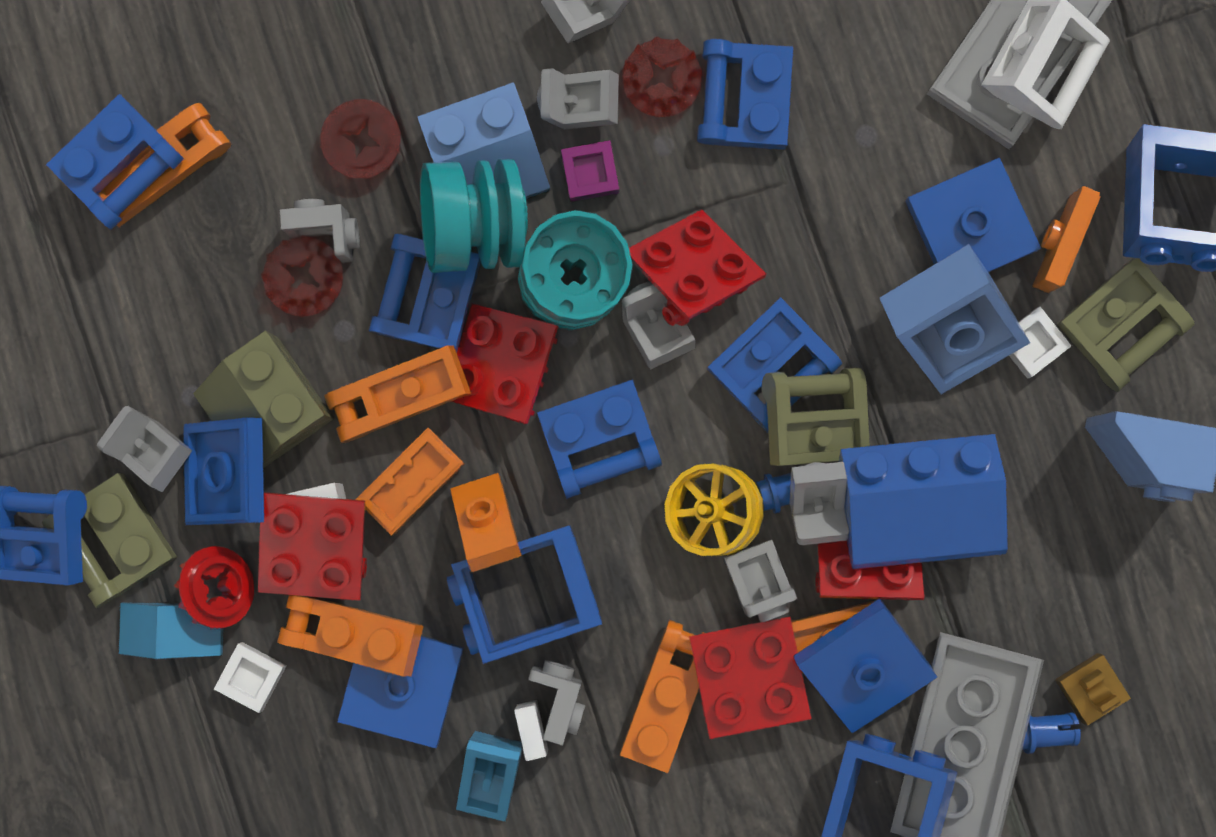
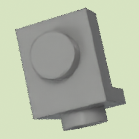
M542 0L541 3L566 42L571 43L614 23L630 0Z
M553 68L543 69L541 72V86L537 92V103L541 111V118L564 130L618 124L619 75L611 70L564 75Z
M303 199L295 201L294 208L280 209L281 230L290 238L333 235L335 256L342 263L353 261L352 249L359 248L360 245L358 223L356 218H349V213L341 204L325 205L324 200Z
M646 282L633 288L622 299L623 323L651 370L695 349L696 340L687 324L684 326L678 324L671 326L665 321L662 309L667 306V298L651 282Z
M129 406L122 408L97 443V447L103 453L120 460L146 484L161 492L164 491L192 452L188 446L159 422Z
M814 462L805 466L791 467L789 504L799 545L837 542L848 539L849 528L844 510L847 487L844 462L827 464Z
M772 540L723 558L747 617L758 615L760 622H765L789 612L786 603L796 600L797 596L794 589L789 585Z
M545 661L543 668L533 666L528 680L558 689L543 740L563 745L567 732L577 735L585 705L576 703L582 680L572 677L574 673L573 668L552 661Z

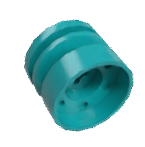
M498 159L494 175L489 161L477 160L472 184H467L460 162L423 163L420 178V209L423 243L429 270L432 273L466 271L470 261L471 247H477L478 255L485 269L495 268L498 253L503 266L506 268L520 267L525 251L528 214L525 192L515 160Z
M575 210L552 216L536 228L525 246L523 262L520 265L518 284L522 300L536 318L543 322L557 325L559 329L573 331L593 326L612 311L629 286L632 260L628 243L615 225L597 214ZM562 266L569 271L575 266L582 271L578 279L582 285L575 281L571 282L568 286L564 284L561 280L565 273Z

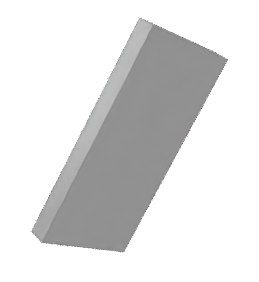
M991 0L927 93L928 96L1007 149H1010L1015 144L1033 116L994 96L981 84L1028 0ZM1112 0L1067 1L1096 25ZM1062 32L1032 87L1043 98L1047 97L1083 44Z
M940 632L932 663V668L938 678L927 684L909 755L913 757L915 749L944 757L946 758L944 767L958 772L940 837H1001L1044 663L1043 659ZM908 774L904 775L890 832L904 837H918L932 782Z

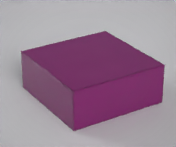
M610 141L561 149L570 202L619 193Z

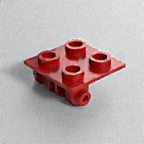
M703 210L629 247L632 263L667 298V306L662 309V314L665 321L671 326L675 324L680 326L688 324L690 319L701 313L711 311L714 306L722 305L729 297L736 293L741 294L745 292L749 286L766 277V273Z
M472 304L457 350V356L471 394L451 402L506 417L521 424H528L530 416L535 414V411L532 409L539 387L543 388L544 382H542L543 374L548 373L549 368L546 365L553 344H557L558 339L555 336L559 326Z
M264 493V522H260L258 592L360 601L362 578L366 577L367 558H363L365 501Z
M847 540L818 543L819 572H816L815 590L816 593H820V598L924 600L922 562L852 569Z
M790 617L689 636L709 739L812 719L802 671L794 659V655L798 651Z

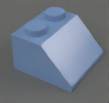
M514 82L417 116L433 162H460L467 184H472L477 160L489 161L494 175L498 159H513L519 169L526 199L551 190Z
M969 244L880 297V301L897 338L940 394L945 393L1030 344L1027 335L990 274Z
M1118 411L1086 419V430L1126 485L1144 489L1143 498L1166 502H1175V500L1192 502L1194 493L1213 492L1216 475V428Z

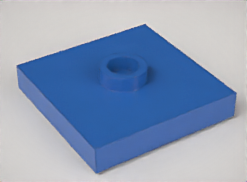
M1000 157L914 194L905 200L934 265L969 244L989 273L1042 249Z
M239 418L184 424V444L192 450L184 462L186 525L264 522L262 418Z
M880 598L794 655L797 666L851 733H854L938 678L932 666Z
M421 636L412 676L403 677L353 663L337 722L437 748L464 647Z

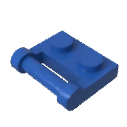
M723 39L704 41L702 58L707 60L703 124L698 125L697 141L707 145L785 150L788 143L793 47L732 43ZM727 63L741 64L737 127L723 125Z
M119 94L46 165L107 228L112 230L122 220L119 215L166 169L171 167L174 170L184 158ZM149 145L155 152L104 200L99 193Z
M394 234L390 248L395 251L378 316H372L368 331L434 349L451 345L454 346L457 353L481 263L479 255L471 252L466 271L432 273L426 260L410 324L408 325L397 322L413 259L414 257L426 259L422 239Z
M780 297L707 367V370L749 412L752 418L769 433L767 402L764 404L754 394L762 386V380L766 373L777 372L802 347L813 358L794 376L833 374L842 365V361ZM802 396L790 397L791 406Z
M633 379L537 412L567 499L580 495L581 488L645 466L648 471L662 466L661 458ZM635 433L639 444L638 448L573 470L568 456Z
M0 486V579L57 585H72L83 582L81 519L87 510V500L84 493L78 490H62L58 494L19 492L15 487ZM17 512L53 514L54 529L15 526L14 515Z

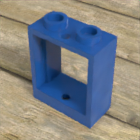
M1143 124L1126 148L1123 256L1139 258L1143 263L1149 265H1163L1170 262L1191 265L1193 269L1202 272L1216 271V233L1153 225L1154 169L1216 177V133Z
M571 525L520 541L518 544L521 555L554 544L577 617L498 643L494 641L467 559L451 564L454 575L447 577L449 590L455 605L464 604L470 623L463 625L464 636L471 655L480 653L483 664L602 625L601 615Z
M865 734L864 741H847L821 837H842L863 760L932 782L918 837L941 836L958 772L944 767L946 761L944 757L915 749L913 757L895 752V742L875 735Z

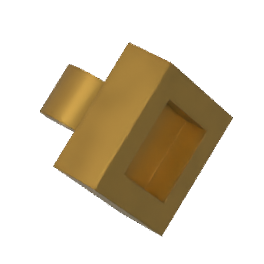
M1097 653L1055 679L1078 718L1085 725H1090L1131 699L1103 654Z

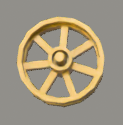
M701 464L682 472L670 486L664 504L665 522L673 539L685 550L700 556L732 555L746 548L759 533L764 517L763 499L755 482L743 471L727 465ZM713 473L709 497L695 480L705 474ZM724 474L732 477L740 485V488L725 498H721ZM687 490H689L697 501L694 504V508L683 509L682 505ZM743 497L746 498V518L734 513L733 504ZM695 516L700 523L692 536H690L683 522V517ZM728 521L743 526L741 533L732 543L729 541L724 525ZM712 524L720 548H708L700 545Z

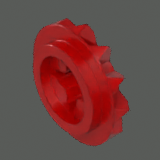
M220 546L206 547L195 551L187 561L180 565L182 569L180 578L174 585L179 590L181 598L178 607L188 612L192 617V623L210 627V630L226 628L236 624L247 614L254 597V580L247 563L237 553ZM220 574L217 588L222 592L223 597H213L206 602L209 588L204 584V580L214 579Z

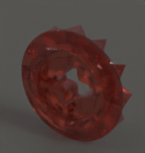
M656 36L651 41L637 44L634 51L625 60L622 77L623 87L630 102L641 112L654 117H670L685 111L695 101L701 89L702 69L695 52L681 44L678 38L669 40ZM650 61L654 65L658 64L663 70L677 64L675 71L671 75L675 93L670 86L667 87L662 82L655 86L651 85L646 89L654 77Z
M355 99L342 103L328 115L322 126L320 142L327 162L333 169L349 179L365 178L371 180L375 175L389 170L392 162L400 153L401 131L392 113L377 102ZM367 121H369L367 125L369 128L368 135L380 147L375 145L373 147L364 146L362 152L358 153L357 159H355V145L345 136H342V134L348 136L351 134L359 135L362 128H365Z
M301 235L298 238L282 240L273 252L267 254V261L261 277L266 296L277 308L287 314L304 317L318 314L333 304L342 288L343 269L333 249L326 243ZM306 262H310L309 273L320 286L317 288L312 284L309 286L301 283L297 289L294 288L293 290L292 285L295 279L289 274L290 271L285 269L286 265L302 268Z

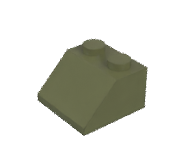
M264 331L222 360L193 393L212 421L262 418L263 468L334 420V417L280 339L268 331Z

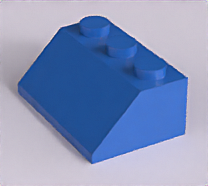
M995 434L841 449L838 462H844L847 475L844 510L849 528L847 545L852 569L1006 554L1008 550L1006 478Z

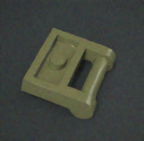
M1139 258L1129 260L1057 323L1058 327L1096 368L1103 382L1116 392H1119L1130 382V374L1176 334L1183 336L1195 325L1190 314ZM1156 309L1161 314L1162 320L1115 360L1107 350L1152 310Z
M844 368L839 374L787 377L783 372H771L764 375L762 394L767 402L770 465L785 466L814 462L839 461L841 449L870 446L867 382L864 371L861 368ZM841 394L844 398V409L791 412L790 397Z
M123 473L115 474L85 494L87 510L82 518L85 517L121 572V574L109 580L81 537L83 579L91 590L88 597L95 608L102 607L177 558ZM53 514L42 521L44 528L54 529Z

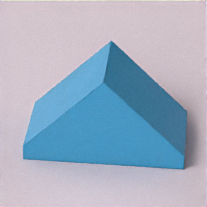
M123 602L120 606L119 654L153 659L223 655V628L210 630V627L192 623V617L188 612L178 607L180 603Z
M478 731L473 733L466 749L456 810L506 822L523 751L522 742Z

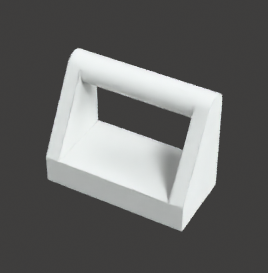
M1028 0L981 85L994 96L1053 128L1062 129L1110 39L1067 0ZM1062 32L1084 43L1085 46L1053 104H1050L1032 87Z

